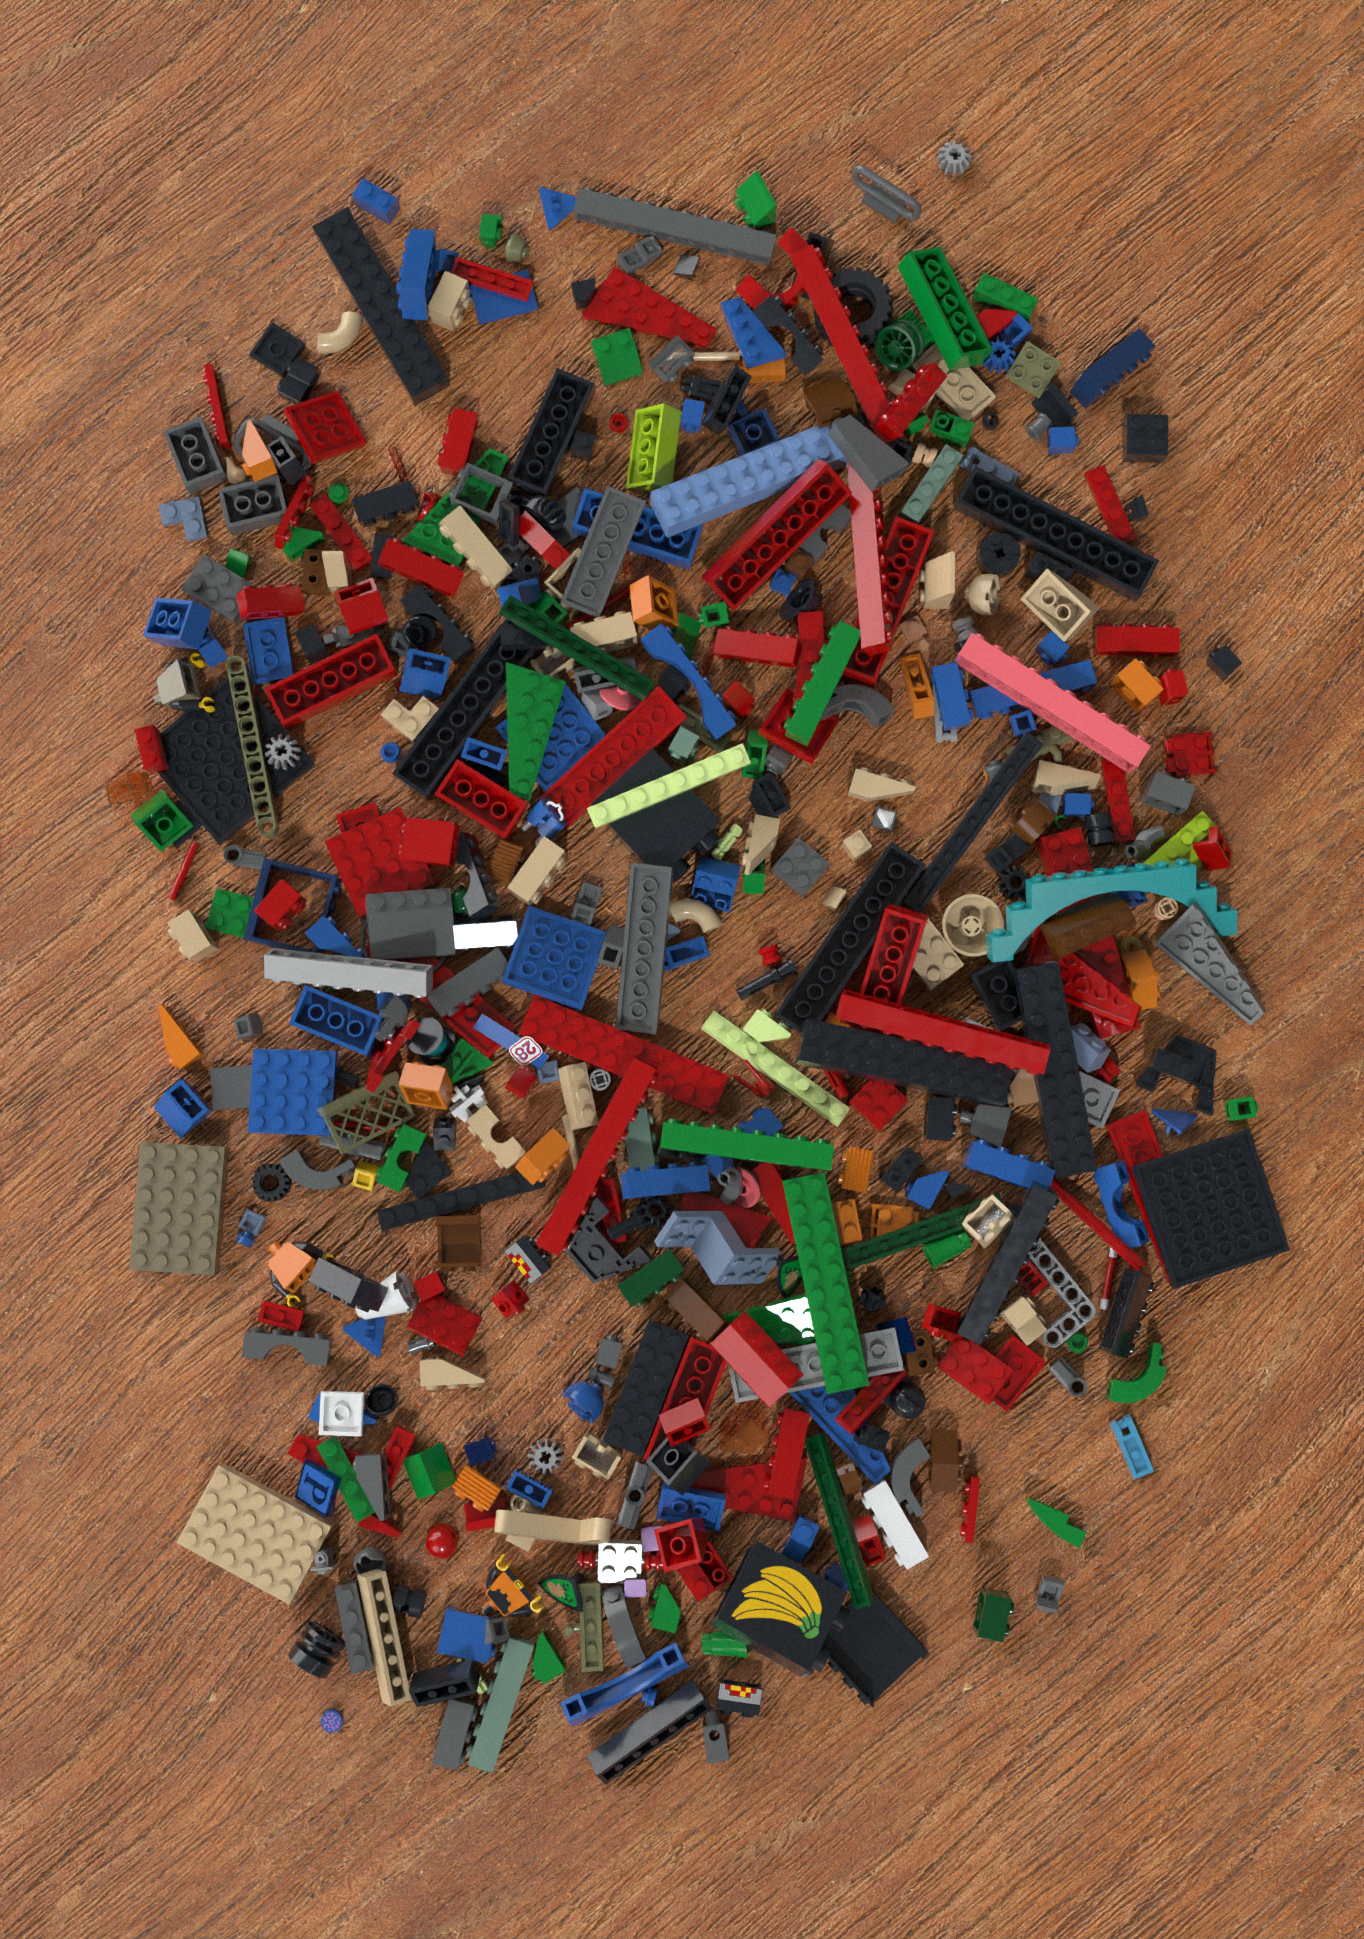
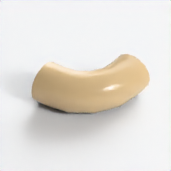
M355 312L342 313L341 323L336 330L328 333L319 332L317 339L318 353H336L349 347L359 334L362 315Z
M685 898L673 901L670 904V912L676 923L685 919L694 920L700 925L703 933L710 932L723 925L713 908L700 900Z

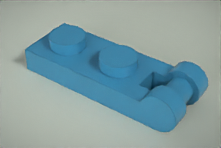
M1126 1415L1118 1422L1116 1420L1110 1422V1427L1116 1437L1132 1478L1137 1479L1153 1472L1154 1470L1131 1416ZM1127 1427L1130 1433L1122 1435L1121 1429Z

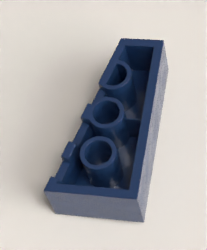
M1140 328L1087 368L1072 387L1070 393L1087 409L1101 396H1104L1114 385H1118L1127 374H1132L1139 367L1138 364L1147 362L1152 357L1151 352L1155 345Z

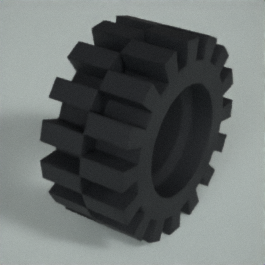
M278 1164L260 1166L254 1172L255 1175L251 1179L253 1180L251 1187L254 1189V1194H257L259 1199L267 1202L279 1201L285 1198L286 1194L291 1190L290 1185H292V1181H290V1177L283 1167ZM270 1174L276 1175L279 1179V1186L274 1191H269L264 1186V1179Z

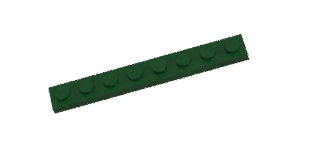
M509 595L500 609L499 615L644 701L652 688L654 681L513 596Z
M1000 1193L994 1194V1196L1003 1204ZM985 1198L841 1249L846 1269L850 1270L965 1229L962 1225L964 1219L968 1214L973 1213ZM996 1210L985 1221L999 1217L1002 1213Z
M825 1433L805 1439V1445L854 1608L858 1609L875 1604V1598Z

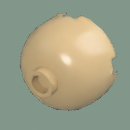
M993 574L979 575L971 582L970 587L966 588L965 599H968L973 611L987 616L996 614L1000 597H997V590H1000L999 576Z

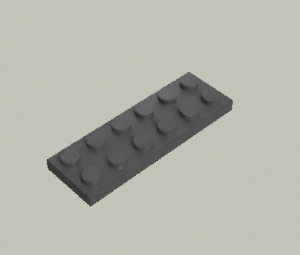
M607 486L561 600L562 604L593 617H601L646 501Z

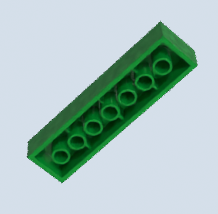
M668 1118V1122H663L660 1144L662 1149L831 1171L834 1145L830 1144V1140L816 1139V1142H809V1137L795 1136L794 1140L787 1139V1134L774 1133V1137L766 1136V1131L753 1130V1133L750 1134L744 1133V1128L732 1127V1130L728 1131L723 1130L724 1126L711 1124L710 1128L702 1127V1123L690 1121L689 1125H683L681 1120Z

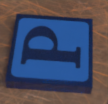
M312 1459L304 1460L295 1498L327 1518L332 1514L341 1478Z

